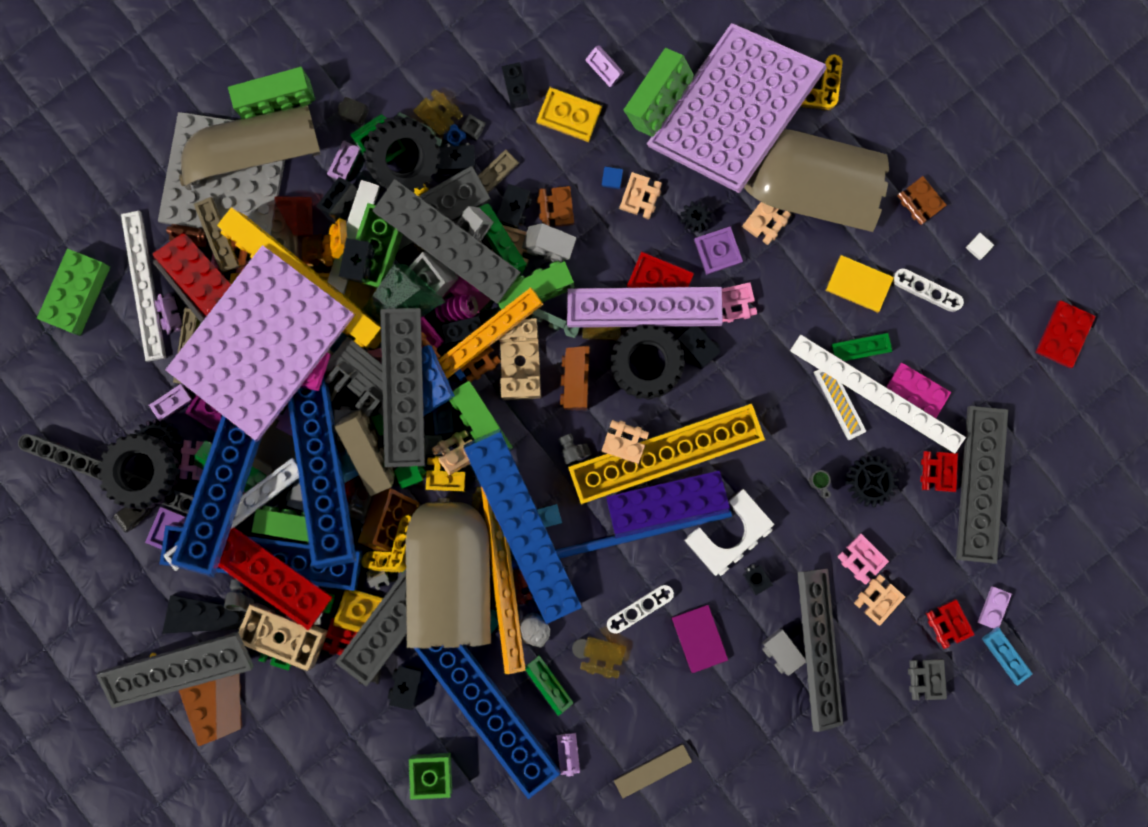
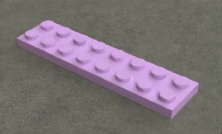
M722 287L568 289V327H636L638 325L648 327V324L654 325L653 327L722 326Z

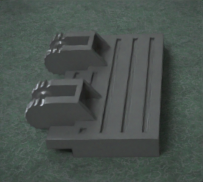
M347 337L329 359L326 370L331 373L325 382L330 384L341 371L345 376L337 383L335 390L339 392L351 378L352 381L347 385L349 389L359 397L366 391L355 407L358 409L363 407L371 396L375 401L366 410L365 415L369 417L381 403L382 406L377 412L383 416L382 363L355 343L353 339Z

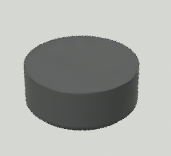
M581 638L574 642L572 651L577 658L584 659L591 654L592 646L588 640Z

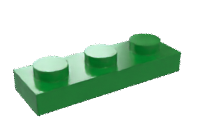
M888 333L831 344L832 354L844 362L892 352Z
M537 656L525 666L526 672L557 715L562 714L573 704L571 698L540 656Z

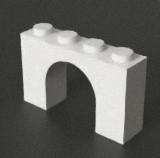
M744 489L740 490L728 501L730 507L741 518L744 525L743 537L736 546L727 549L716 546L700 527L684 539L687 545L715 576L717 574L723 575L729 569L728 565L732 561L734 563L738 562L744 556L742 553L747 548L751 550L758 544L756 541L761 536L766 537L772 532L773 522Z

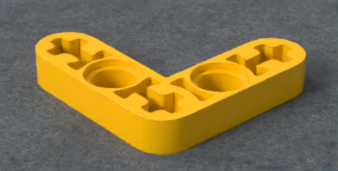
M830 55L824 63L826 70L823 73L821 90L812 89L809 93L814 95L815 101L809 103L805 99L800 107L831 110L836 106L842 72V59L838 55ZM831 61H835L836 64L833 73H830L832 69ZM828 78H833L836 81L834 87L826 84ZM829 92H832L830 100L833 102H831V104L829 105L827 104L826 99L828 97Z
M406 515L400 520L392 552H366L361 562L363 567L372 571L403 572L406 569V544L403 548H401V545L406 539L405 534H407L411 516ZM387 557V562H386V564L383 566V565H382V564H383V561H384V559Z

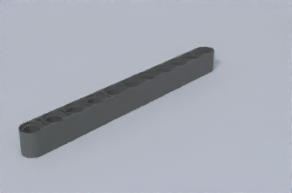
M25 434L19 438L18 446L21 450L98 479V463L103 460L40 436ZM30 439L33 440L32 447L28 445ZM47 446H50L51 451L47 455L46 448ZM67 452L69 457L67 461H64L63 456ZM83 459L86 460V466L84 468H82L81 462ZM125 469V479L132 489L142 490L152 480ZM136 479H138L140 482V485L137 489L134 487V481ZM172 487L175 500L171 502L169 496H166V501L162 504L188 514L187 501L189 499L193 501L194 495Z

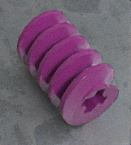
M464 294L455 298L438 300L434 306L436 316L442 323L473 318L478 312V304L473 295L467 296Z

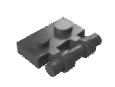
M944 659L923 660V668H918L917 660H909L910 668H908V674L911 678L909 692L912 693V700H920L919 692H925L926 700L947 699ZM923 674L924 685H919L918 675Z

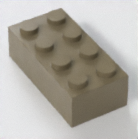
M361 408L341 417L335 428L369 495L372 496L392 487L396 478L394 472L396 468L385 467L384 446L381 447L378 441L380 440L379 435L370 425V417L366 416Z

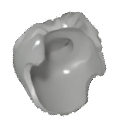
M530 613L521 618L519 624L522 642L532 646L543 647L550 636V627L545 623L543 617L538 613Z

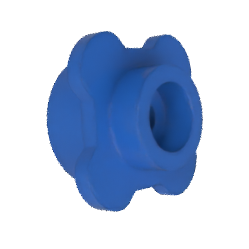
M453 124L450 126V130L444 133L443 137L452 146H459V142L466 138V133L460 131L458 126Z

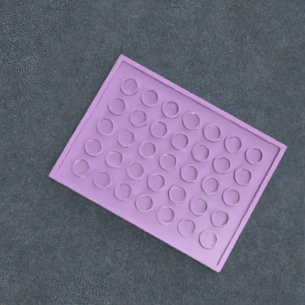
M731 23L693 77L691 84L684 90L681 99L672 108L671 114L662 123L660 130L656 132L654 137L650 138L647 145L649 148L740 193L826 70V65Z
M262 245L165 370L255 441H259L355 314Z

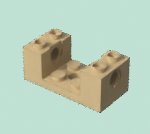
M524 319L499 338L502 371L501 398L503 400L541 398L537 319ZM518 356H523L526 359V363L523 366L515 364V359Z
M260 603L249 605L239 630V634L246 647L306 671L315 667L328 630L315 625L310 630H307L297 622L275 614V609ZM277 632L284 634V641L282 643H278L275 640Z

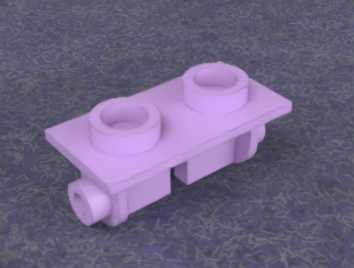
M169 293L165 294L164 298H162L161 294H159L155 305L157 311L161 312L163 317L160 319L162 329H166L167 335L170 334L171 329L174 332L181 331L182 323L179 313L171 314V311L178 310L174 296Z
M576 733L557 735L560 774L574 776L575 773H580Z

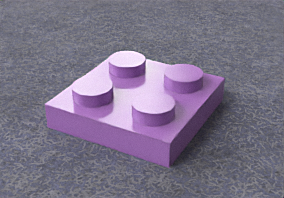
M731 226L694 238L706 275L743 263Z
M160 507L145 543L162 549L165 525L184 526L187 517Z

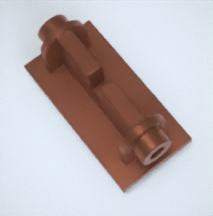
M176 224L167 227L166 232L170 234L168 241H172L180 234L185 233L196 246L206 247L207 237L204 229Z

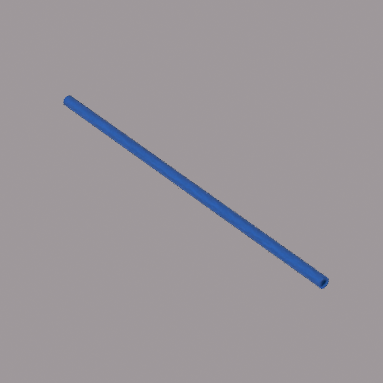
M729 508V512L621 538L610 536L557 549L556 551L561 559L730 518L732 514ZM516 559L511 560L512 570L519 569L520 567ZM490 566V576H491V575H492V568H491V566Z

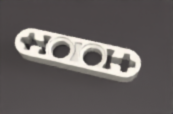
M899 269L893 275V283L896 286L947 311L955 312L963 306V298L959 294L907 269ZM904 274L905 279L911 280V278H914L911 283L906 280L900 282L898 276ZM916 281L924 284L923 291L915 289L914 284ZM935 289L941 292V298L938 300L932 297V291ZM956 299V304L958 305L952 307V303L948 300Z
M661 585L612 615L607 621L608 630L612 633H620L670 602L674 596L672 588L668 585ZM661 589H669V597L667 599L665 597L658 599L661 603L657 605V601L652 594L656 593V596H659L662 593ZM647 598L652 599L654 602V606L651 609L643 607V601ZM629 609L637 611V617L633 620L628 619L626 616ZM623 613L624 619L628 624L624 625V622H621L619 629L611 628L612 620L619 621L622 619L619 615Z

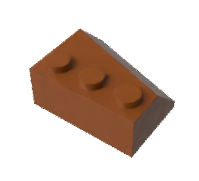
M589 346L566 348V356L562 355V367H565V375L561 374V386H564V394L561 393L560 405H564V410L587 411Z
M391 488L375 494L358 543L378 552H392L400 520L406 515L412 517L419 508V502ZM406 539L402 542L401 548L405 546Z
M239 674L179 690L198 747L242 729Z

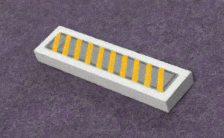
M820 369L813 372L847 440L865 433L866 430L842 383Z

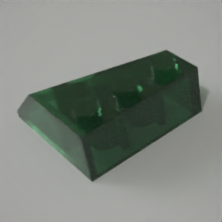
M394 264L363 310L375 322L381 324V309L420 308L422 318L424 315L431 313L437 306L445 303V301L406 264Z

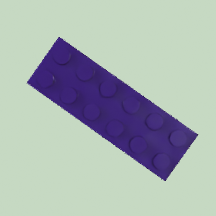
M720 471L606 497L615 538L729 512L730 508Z

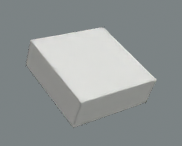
M979 233L967 245L966 249L981 260L994 245Z

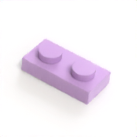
M596 46L586 58L587 63L609 87L614 86L624 74L600 46Z
M343 140L327 175L336 180L339 176L347 180L360 155V149Z
M180 384L149 406L157 419L161 421L193 401L184 385Z
M991 586L978 623L993 629L999 628L1012 594Z

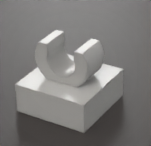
M372 570L366 572L370 587L375 586L377 590H380V583L385 582L387 586L389 585L387 572Z

